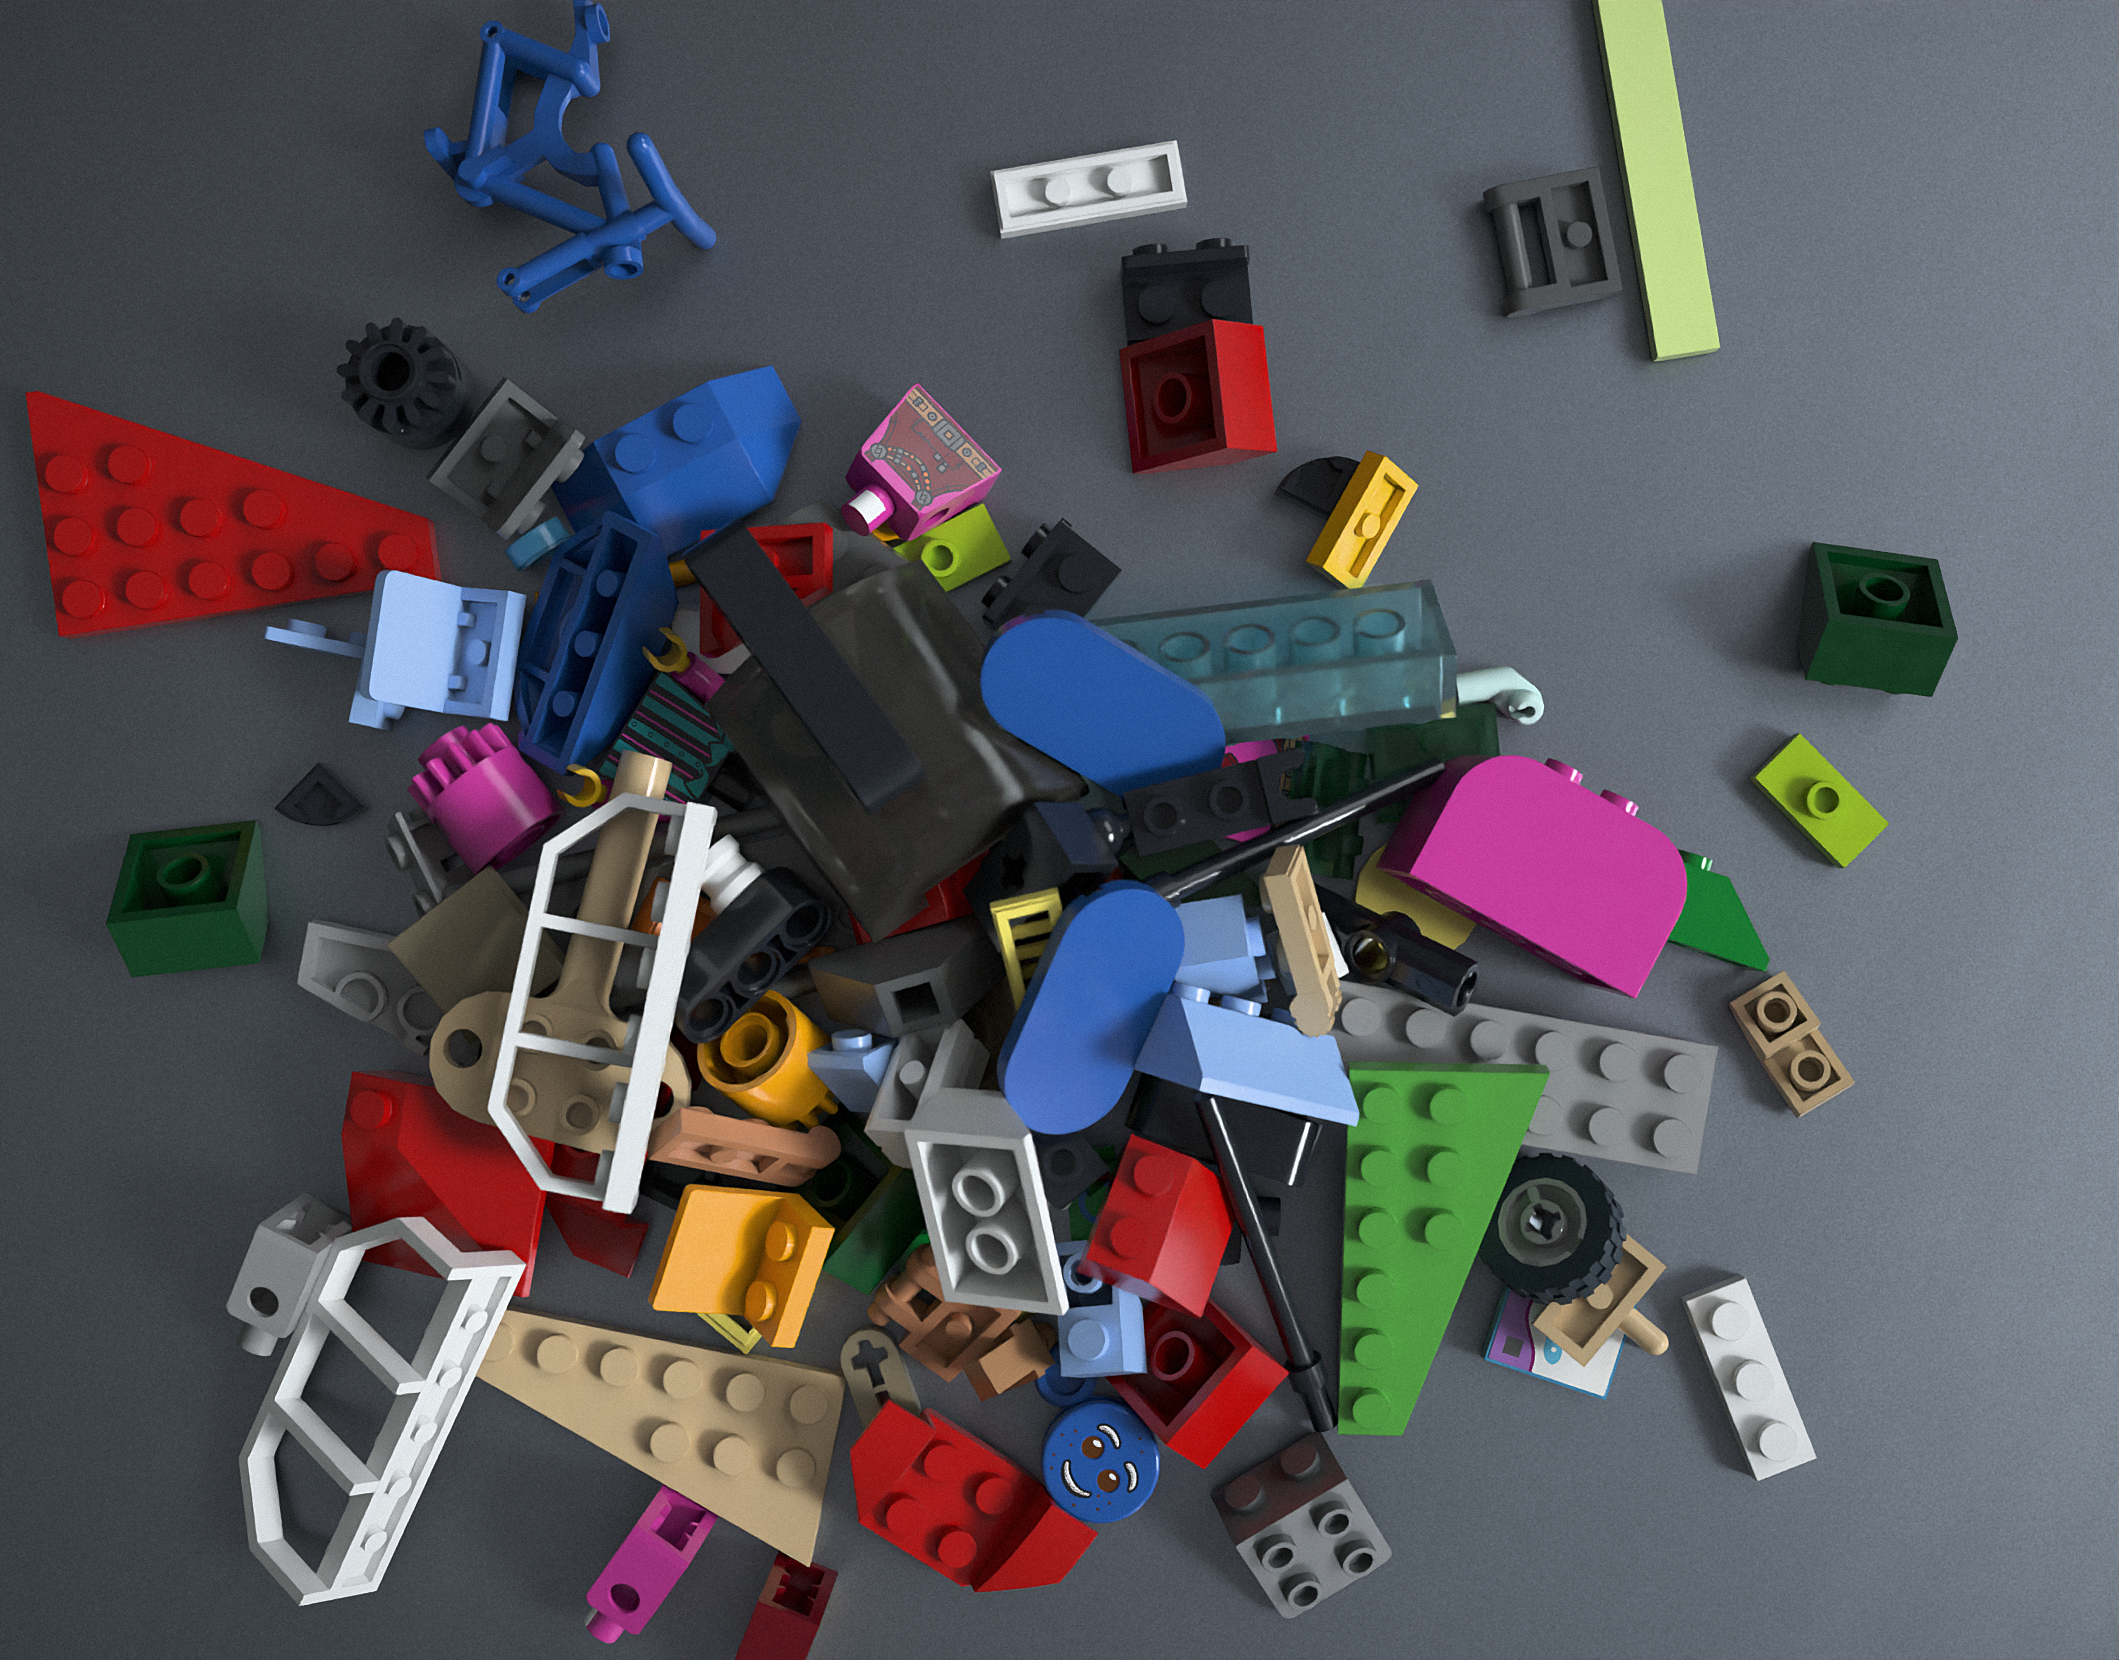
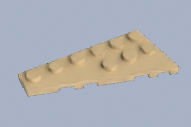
M512 1305L507 1306L475 1376L810 1567L847 1388V1382L842 1371L752 1353L746 1355L742 1351Z

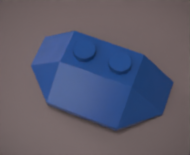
M772 365L707 381L593 441L582 451L584 452V457L574 473L565 482L559 483L554 480L550 486L575 533L594 523L595 518L605 510L612 511L660 535L666 557L669 559L699 543L701 530L719 529L735 517L743 520L774 503L795 439H797L801 429L802 421Z
M605 510L595 518L594 523L578 531L554 551L518 651L514 691L516 711L522 729L518 732L519 750L562 776L573 777L576 773L566 769L567 766L578 764L584 767L618 737L647 691L655 667L643 655L642 648L644 646L654 656H660L666 636L659 628H670L679 605L660 535L615 512Z

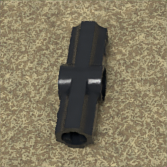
M1313 882L1321 912H1324L1341 950V955L1348 966L1350 977L1358 983L1368 986L1379 985L1385 982L1453 1017L1465 1010L1468 1001L1477 990L1482 971L1478 968L1479 962L1422 935L1415 921L1405 913L1390 911L1380 915ZM1379 943H1380L1381 946L1384 948L1385 953H1384V952L1382 951V949L1380 948Z

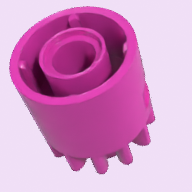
M492 722L484 726L479 732L476 729L469 732L465 726H459L436 740L418 758V762L425 771L411 779L413 784L407 788V791L432 823H436L448 837L449 844L474 875H477L490 864L497 871L513 861L544 837L566 813L565 808L533 768L525 763L518 749L497 724L493 725Z

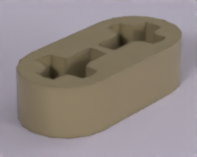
M874 1324L863 1325L852 1331L846 1339L840 1355L842 1371L864 1430L883 1406L879 1392L885 1390L888 1391L893 1402L903 1408L906 1407L910 1413L917 1417L921 1414L920 1402L897 1340L889 1330ZM869 1339L873 1348L884 1346L887 1354L881 1357L879 1362V1369L883 1377L879 1381L875 1382L867 1363L857 1365L853 1359L860 1352V1341Z

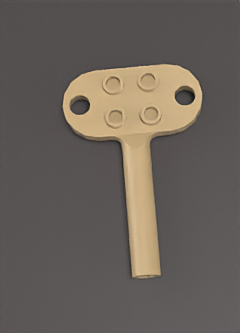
M623 749L608 802L624 792L663 800L673 763ZM629 809L601 827L576 920L628 930L659 814ZM572 933L559 983L555 991L543 998L528 997L521 1031L623 1051L628 1022L617 1018L611 1012L609 996L624 943ZM486 991L461 1000L442 1017L431 1039L429 1068L436 1090L453 1110L477 1122L498 1127L487 1108L512 992ZM463 1029L474 1032L482 1043V1054L479 1060L471 1067H463L457 1064L451 1058L449 1052V1044L453 1035ZM670 1040L661 1081L667 1083L672 1089L674 1105L671 1111L664 1117H653L650 1133L680 1107H690L692 1080L684 1056ZM518 1046L506 1105L527 1135L601 1154L603 1149L615 1151L620 1124L608 1122L616 1082L629 1084L632 1068Z

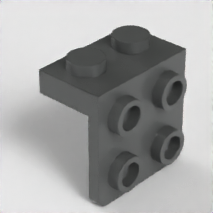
M503 377L426 478L480 518L495 533L507 540L515 531L520 535L524 534L536 522L544 509V503L540 501V498L554 480L563 483L574 473L584 457V452L579 448L583 444L585 436L574 427L559 420L515 384Z
M1315 1431L1210 1494L1235 1547L1280 1615L1284 1618H1294L1304 1611L1315 1607L1319 1602L1342 1588L1368 1575L1374 1569L1386 1563L1391 1557L1392 1552L1389 1545L1357 1495L1321 1432Z

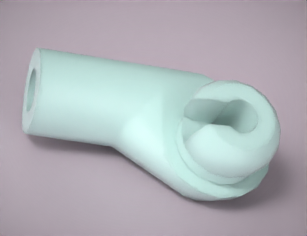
M1501 665L1450 676V692L1456 706L1487 700L1508 719L1520 725H1531L1537 722L1543 714L1544 704L1539 690L1509 666Z

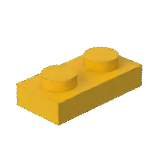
M1367 450L1305 562L1339 589L1358 595L1419 485L1385 455Z

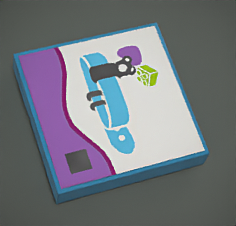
M1504 1284L1480 1356L1486 1361L1606 1400L1627 1335L1616 1328L1588 1364L1583 1367L1531 1323L1545 1305L1535 1303L1527 1296L1525 1299Z

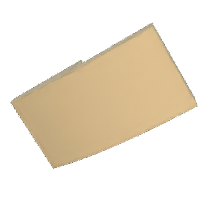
M1784 970L1729 1003L1728 1006L1747 1041L1797 1119L1850 1088L1855 1083L1818 1030L1821 1022Z

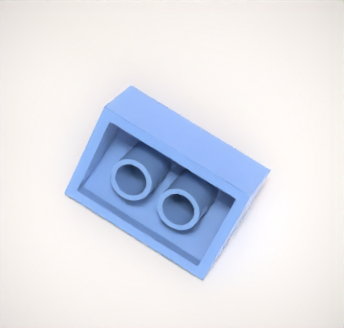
M1173 981L1133 1069L1199 1091L1353 1126L1357 1125L1359 1110L1334 1036L1326 1034L1325 1036L1320 1035L1319 1038L1316 1036L1310 1038L1307 1034L1303 1035V1032L1297 1030L1298 1026L1294 1024L1296 1018L1292 1017L1291 1012L1274 1007L1271 1019L1259 1017L1262 1004L1223 994L1220 1007L1207 1004L1211 991Z

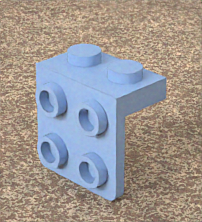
M382 570L376 577L360 682L362 696L369 700L443 714L508 721L526 595L507 590L459 587L399 571Z

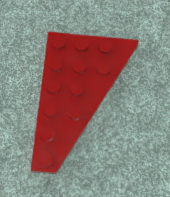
M40 391L25 393L59 637L72 639L374 594L376 577L382 570H394L442 582L434 522L428 518Z

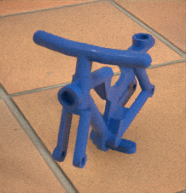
M573 0L575 37L568 53L506 29L498 21L486 22L480 29V38L483 44L468 140L452 143L439 127L424 130V142L428 152L454 181L457 193L467 204L481 208L498 202L575 234V236L517 268L507 267L499 272L496 280L497 286L505 295L512 297L515 306L523 313L529 314L536 311L543 300L603 267L604 273L613 279L627 280L640 276L644 271L641 241L647 239L646 235L669 222L699 249L708 250L716 243L714 229L688 203L673 181L652 139L647 134L635 132L629 136L626 142L628 154L651 196L654 198L653 201L635 211L631 210L616 156L609 144L598 142L587 153H577L566 144L561 130L563 113L571 98L578 96L591 98L599 93L601 84L597 45L610 41V27L606 13L600 3L593 4L591 0ZM518 70L545 81L536 105L533 130L506 146ZM547 160L559 174L585 187H598L607 219L520 184L526 180L524 173ZM515 279L512 284L508 285L510 280ZM527 296H530L529 300L523 302Z

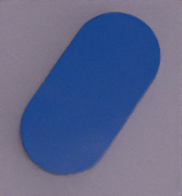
M1043 610V614H1033L1028 617L1023 614L1003 624L987 643L981 658V692L984 703L996 722L1011 734L1124 799L1123 792L1221 767L1225 754V733L1211 699L1190 682L1088 620L1063 610Z
M1115 880L1099 885L1103 890L1096 891L1089 897L1082 894L1070 903L1059 917L1003 1044L996 1070L999 1088L1003 1092L1004 1097L1023 1123L1030 1129L1046 1134H1067L1084 1129L1105 1116L1120 1099L1127 1086L1135 1063L1180 967L1185 947L1184 929L1178 913L1162 895L1146 884L1132 880Z

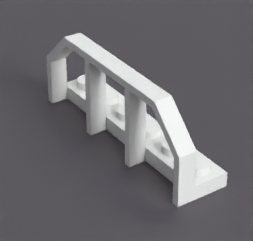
M624 792L543 845L487 1108L541 1190L604 1201L603 1209L631 1214L637 1204L638 1188L661 1077L667 1059L665 1058L686 957L689 954L690 938L713 827L716 824L718 814L715 807L687 802V805ZM629 809L671 817L664 854L676 856L671 883L658 881L650 919L651 921L662 923L660 936L546 914L559 854ZM543 927L645 947L636 987L648 990L643 1017L630 1015L623 1051L521 1031ZM518 1046L632 1068L629 1084L616 1082L608 1122L620 1124L615 1151L602 1150L595 1182L554 1175L506 1105Z
M424 1217L395 1218L335 1238L238 1457L249 1550L299 1606L377 1590L525 1269L526 1264L511 1250L461 1253ZM403 1238L447 1281L449 1280L431 1322L424 1332V1337L411 1366L344 1300L365 1250ZM330 1330L397 1395L382 1430L374 1442V1447L366 1465L300 1398ZM286 1429L350 1496L347 1507L331 1542L325 1550V1555L316 1574L285 1541L283 1536L274 1454Z

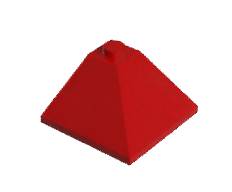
M397 1070L352 1071L341 1133L352 1232L395 1218L424 1217L461 1253L511 1250L526 1266L512 1296L529 1297L547 1191L541 1190L500 1128L477 1122L453 1110L436 1090L434 1080L431 1077ZM527 1135L551 1170L555 1142ZM403 1238L367 1249L361 1259L362 1261L446 1280Z

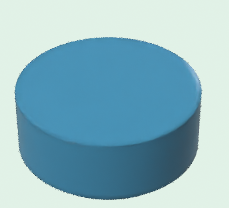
M554 517L517 539L504 553L517 571L521 570V572H524L552 556L555 549L570 538V534L559 518Z

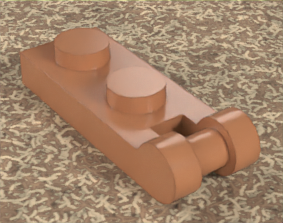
M699 1106L680 1107L650 1133L648 1140V1159L789 1187H798L814 1176L816 1169L828 1166L838 1158L841 1152L838 1136L826 1126H815L808 1132L801 1133L772 1127L767 1121L762 1119L750 1118L739 1120L715 1115L708 1108Z

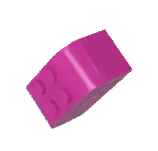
M1470 755L1456 757L1443 762L1446 771L1431 787L1413 795L1375 868L1589 987L1636 999L1673 930L1686 899L1687 876L1685 866L1671 840L1661 831L1635 816L1639 809L1636 804L1608 790H1603L1600 796L1579 785L1583 775L1560 761L1548 758L1545 764L1534 759L1515 755Z

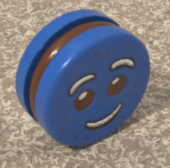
M1094 1394L1084 1403L1072 1408H1061L1049 1422L1041 1445V1474L1044 1485L1053 1501L1070 1515L1090 1523L1103 1524L1119 1521L1139 1510L1155 1489L1160 1471V1455L1156 1435L1126 1400L1112 1395Z

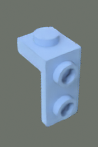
M288 618L286 630L265 626L263 639L281 645L361 661L348 722L391 731L393 719L401 718L405 706L369 700L361 694L360 682L367 634L351 631L349 641L346 643L325 638L326 626Z

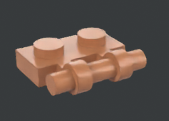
M927 1243L921 1244L906 1259V1269L900 1275L889 1276L881 1284L875 1293L876 1300L867 1310L870 1320L878 1326H885L893 1319L906 1328L898 1347L948 1383L963 1370L962 1367L978 1356L1021 1313V1310L945 1301L932 1246ZM922 1288L936 1297L930 1305L918 1298L917 1293Z

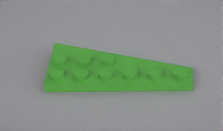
M1348 1061L1347 1077L1359 1110V1117L1356 1126L1346 1124L1336 1411L1338 1434L1403 1435L1549 1078L1550 1072L1547 1065Z

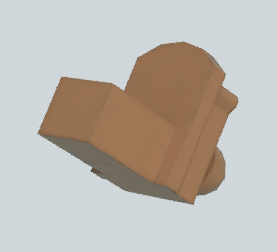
M1030 1318L1011 1324L975 1359L964 1365L962 1369L981 1402L1036 1380L1046 1374L1044 1370L1055 1363L1049 1353L1056 1343L1057 1334L1055 1328L1045 1322L1033 1324Z

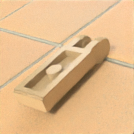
M1299 844L1277 847L1266 873L1260 877L1261 902L1266 913H1274L1279 930L1276 941L1279 964L1284 972L1291 971L1296 994L1289 1005L1292 1017L1296 1018L1294 1024L1298 1026L1297 1030L1303 1032V1035L1307 1034L1310 1038L1312 1036L1319 1038L1320 1035L1325 1036L1327 1031L1330 1032L1335 1020L1333 1015L1340 1006L1342 990H1339L1340 982L1334 964L1335 959L1304 848L1300 847Z

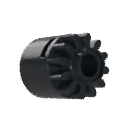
M394 318L390 326L380 329L376 324L370 322L365 327L366 338L360 343L352 339L345 343L346 349L352 355L348 364H340L337 367V373L345 379L346 389L342 392L341 397L353 407L360 420L389 440L409 449H433L452 441L469 422L475 405V386L472 376L463 361L424 326L415 327L407 325L400 318Z

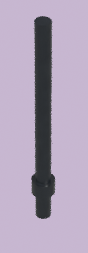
M1432 757L1318 808V813L1315 815L1286 822L1172 874L1162 870L1138 882L1156 890L1176 909L1180 907L1182 898L1271 859L1277 847L1296 844L1300 846L1431 787L1446 771L1445 766L1438 757Z
M1200 1091L1193 1096V1102L1288 1359L1285 1361L1284 1367L1289 1372L1287 1376L1292 1390L1301 1394L1314 1430L1317 1432L1329 1431L1337 1425V1417L1325 1387L1329 1377L1321 1354L1316 1350H1312L1220 1095Z

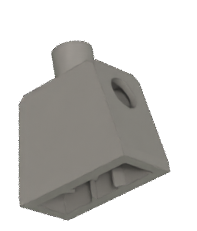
M303 1193L258 1225L226 1305L230 1315L244 1321L237 1337V1343L241 1348L255 1355L270 1356L274 1353L280 1338H286L295 1331L335 1238L353 1233L350 1214L312 1195Z

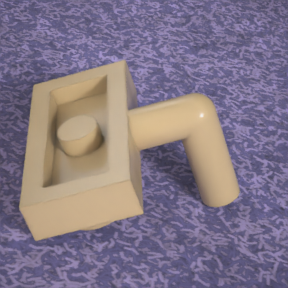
M1628 1234L1626 1241H1623L1621 1251L1624 1255L1620 1265H1615L1611 1272L1613 1276L1605 1285L1603 1283L1593 1290L1595 1293L1585 1299L1579 1297L1572 1300V1304L1559 1305L1557 1302H1548V1305H1545L1531 1322L1583 1367L1588 1364L1616 1328L1632 1339L1639 1348L1651 1355H1661L1668 1348L1669 1342L1666 1334L1634 1308L1666 1269V1266Z

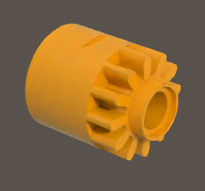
M769 989L717 1039L707 1043H698V1066L705 1080L752 1118L765 1120L772 1127L792 1131L797 1130L799 1121L810 1130L818 1126L819 1120L817 1115L823 1111L829 1114H835L838 1111V1105L832 1100L834 1093L808 1067L807 1054L832 1042V1038L782 994Z

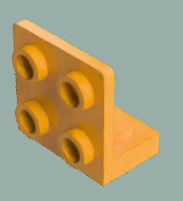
M689 1184L684 1188L648 1297V1302L658 1311L743 1315L771 1347L794 1348L835 1228L799 1194Z

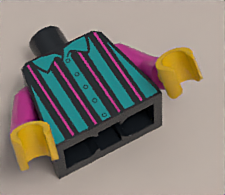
M661 627L659 630L672 641V648L665 656L657 657L646 647L643 646L642 653L646 659L660 671L596 772L594 773L578 764H571L566 767V769L584 777V787L581 792L576 795H569L557 790V794L561 799L576 807L583 808L592 805L597 810L607 804L622 750L624 749L673 763L663 800L687 805V802L707 806L712 796L738 812L744 811L755 798L762 781L734 764L746 743V740L738 733L742 719L738 707L725 680L693 652H687L686 644L672 629ZM597 774L605 779L600 780ZM659 814L657 823H670L671 817Z

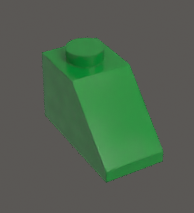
M1677 849L1685 866L1687 894L1683 910L1666 942L1747 970L1766 972L1770 958L1730 878L1711 872L1710 869L1713 863L1711 859Z

